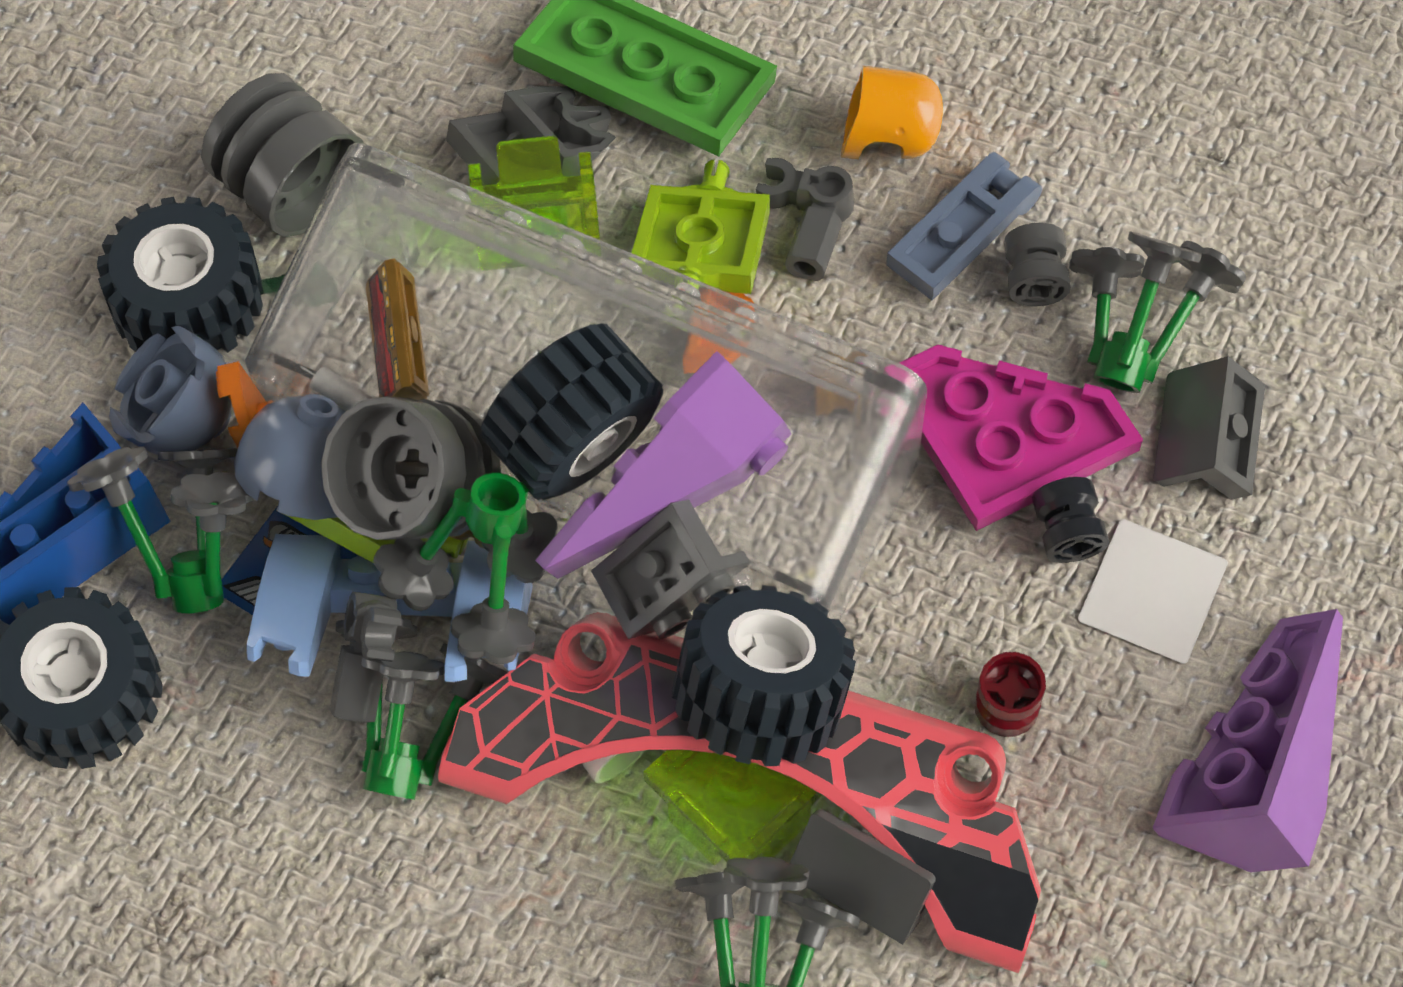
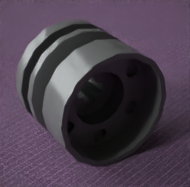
M268 73L248 82L234 93L216 113L204 136L201 158L205 169L214 178L223 182L225 188L241 199H245L247 208L269 228L281 236L287 237L301 235L319 226L337 211L351 194L362 174L366 151L363 140L327 110L322 111L321 103L305 92V89L285 73Z
M390 396L362 400L341 415L327 436L321 461L324 492L335 515L353 532L376 540L429 539L451 508L454 493L458 488L471 490L476 479L484 474L501 473L499 457L480 435L483 420L468 407L443 400H415L412 398ZM462 517L449 537L459 536L469 530L465 520L466 517Z

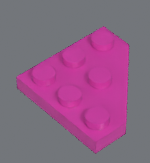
M939 344L883 370L882 380L976 531L1033 504L1032 496L1034 492L1043 485L1068 477H1087L1140 451L1143 438L1109 389L1086 383L1084 389L1047 380L1048 373L1003 361H999L998 365L995 366L962 357L961 350Z

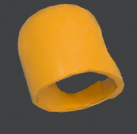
M862 65L860 76L853 90L848 108L841 158L859 160L865 146L873 142H886L901 146V159H913L927 153L935 144L942 124L943 102L937 84L931 78L921 73Z

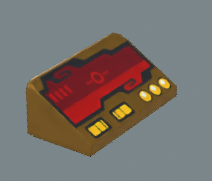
M395 258L388 259L378 267L366 283L379 397L427 399L429 389L414 276Z

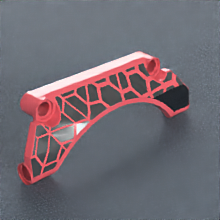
M600 612L586 615L562 634L553 659L535 653L517 665L515 670L506 673L459 708L453 731L441 758L438 771L439 782L508 804L546 778L578 764L610 755L643 750H691L715 753L708 749V740H696L687 731L689 721L679 720L675 711L677 700L672 698V687L684 638L672 635L659 639L656 632L628 639L616 616ZM582 632H593L604 641L607 649L604 661H594L584 654L580 645ZM848 691L837 730L833 738H828L825 748L817 754L808 751L806 760L794 764L787 757H782L779 766L764 767L787 775L824 795L853 816L881 844L933 873L936 881L924 905L932 919L938 936L947 950L1019 973L1037 916L1035 910L1041 888L1016 809L996 802L1006 767V756L1003 747L995 738L986 733L974 731ZM724 752L722 754L736 758V755L730 754L728 752ZM968 754L978 755L989 764L992 775L984 781H969L958 772L956 760ZM751 759V762L764 766L761 760Z

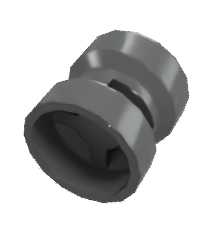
M1029 223L1011 230L1005 236V257L1008 263L1013 266L1008 275L1009 296L1014 302L1031 307L1046 306L1063 300L1070 293L1069 270L1062 264V259L1066 256L1067 251L1065 233L1060 227L1049 223Z

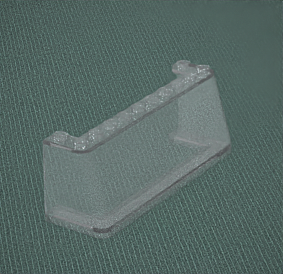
M354 143L348 147L336 166L245 359L250 378L266 401L272 400L274 402L286 397L305 396L308 394L321 395L310 388L314 375L300 366L314 374L322 367H326L373 398H379L366 283L385 260L393 258L400 262L414 276L429 389L427 399L432 401L443 400L468 407L482 420H484L493 401L507 382L540 351L575 330L592 324L604 323L619 336L663 385V396L655 414L643 432L627 448H634L636 450L641 445L650 443L659 433L661 425L653 419L655 415L687 380L718 351L784 420L791 435L784 441L788 446L786 453L771 470L762 476L755 471L745 482L694 509L721 556L744 551L748 557L750 564L732 578L735 587L748 585L752 590H761L762 585L775 586L778 592L789 594L792 590L805 595L804 601L810 604L818 602L829 610L827 615L829 619L841 620L918 465L927 398V386L919 375L900 363L375 147L362 143ZM626 450L598 475L568 493L547 500H537L528 491L527 499L535 502V505L542 512L551 514L555 519L568 521L590 496L597 492H603L607 495L615 486L611 482L612 476L616 471L614 465ZM500 460L501 473L507 474L520 482Z

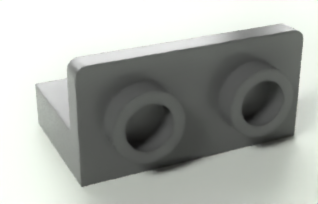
M688 499L674 503L671 502L670 505L660 511L593 568L591 572L628 639L656 632L659 639H663L686 628L688 620L692 619L690 612L700 603L708 604L711 595L721 590L730 593L735 587L732 578L746 568L750 561L744 551L721 556Z

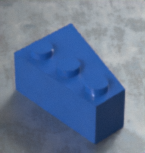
M83 402L70 416L74 424L52 449L44 446L31 460L35 469L12 495L4 491L0 496V621L9 625L16 619L12 609L21 602H24L29 609L39 604L36 594L51 590L55 599L62 598L65 587L79 586L136 546L118 506L111 507L102 488L89 492L85 490L72 492L67 485V481L77 475V470L93 460L104 458L107 454L121 448ZM138 468L126 477L135 494L131 501L148 536H151L171 521L151 483Z

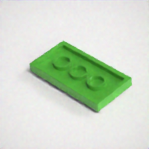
M551 0L513 45L514 62L718 157L775 83L777 65L634 0Z

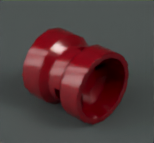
M1003 652L993 656L984 665L979 677L974 703L975 714L979 722L989 732L1002 737H1016L1027 732L1036 723L1046 690L1045 674L1040 665L1030 656L1019 652ZM998 697L1004 702V705L999 702Z

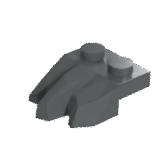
M537 86L506 91L501 112L449 120L446 141L503 207L522 206L529 202L556 198L561 195L616 137L607 132L611 121L609 106L573 105L576 94L572 88L568 86Z

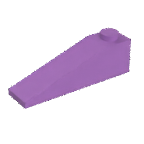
M718 351L687 380L655 415L653 419L661 425L659 433L650 443H645L636 450L634 448L627 449L614 465L616 471L611 479L615 486L607 495L603 492H597L586 499L535 561L544 570L559 579L617 549L660 511L670 505L671 502L689 499L695 508L745 482L755 471L760 476L764 475L781 460L788 449L784 441L791 435L786 423Z
M1337 609L1279 620L1241 675L1240 679L1245 689L1227 714L1216 711L1205 727L1212 736L1195 761L1183 759L1171 776L1153 825V830L1159 837L1250 873L1309 867L1327 808L1343 617Z

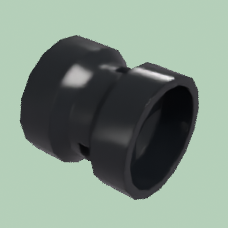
M1085 477L1063 478L1043 485L1034 492L1032 501L1037 519L1045 522L1047 529L1042 539L1049 560L1058 563L1077 562L1093 557L1107 548L1110 542L1104 521L1097 518L1094 511L1099 502L1092 480Z

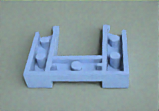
M275 534L256 597L246 645L247 660L255 662L261 658L265 645L269 642L278 650H294L288 658L289 673L296 676L309 677L330 614L346 613L347 603L352 592L386 596L378 585L381 572L374 563L361 556H356L352 559H341L340 545L324 536ZM468 540L463 563H448L446 570L452 577L454 584L452 591L446 598L435 599L432 605L423 611L413 610L405 604L403 599H396L397 610L400 611L401 615L452 617V620L457 615L470 613L474 605L482 603L485 598L489 597L491 571L487 564L489 552L479 547L475 541ZM514 575L506 577L504 598L509 602V608L519 609L526 614L528 613L533 583L520 582ZM451 627L444 665L445 682L467 680L465 656L458 651V639L452 635ZM517 653L516 658L512 662L504 664L507 671L516 669L519 653Z

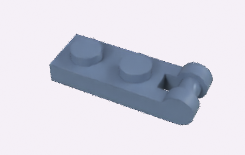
M996 152L990 153L887 252L886 266L933 301L1019 215L1026 214L1034 206L1041 195L1042 186L1029 176L1020 178L1009 170L1010 162ZM995 189L1004 196L999 200L988 191Z

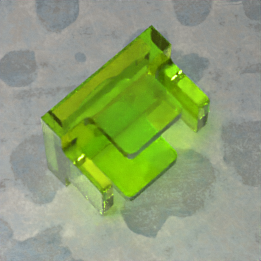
M555 136L498 142L496 149L499 182L497 184L484 185L481 164H468L470 207L482 272L602 259L590 151L578 153L580 175L569 177L562 174L558 138Z
M666 750L643 771L644 781L666 802L669 821L713 865H716L722 858L727 862L733 858L753 860L757 857L776 856L806 827L811 817V807L822 794L787 775L757 763L750 762L749 765L735 761L736 758L716 753Z

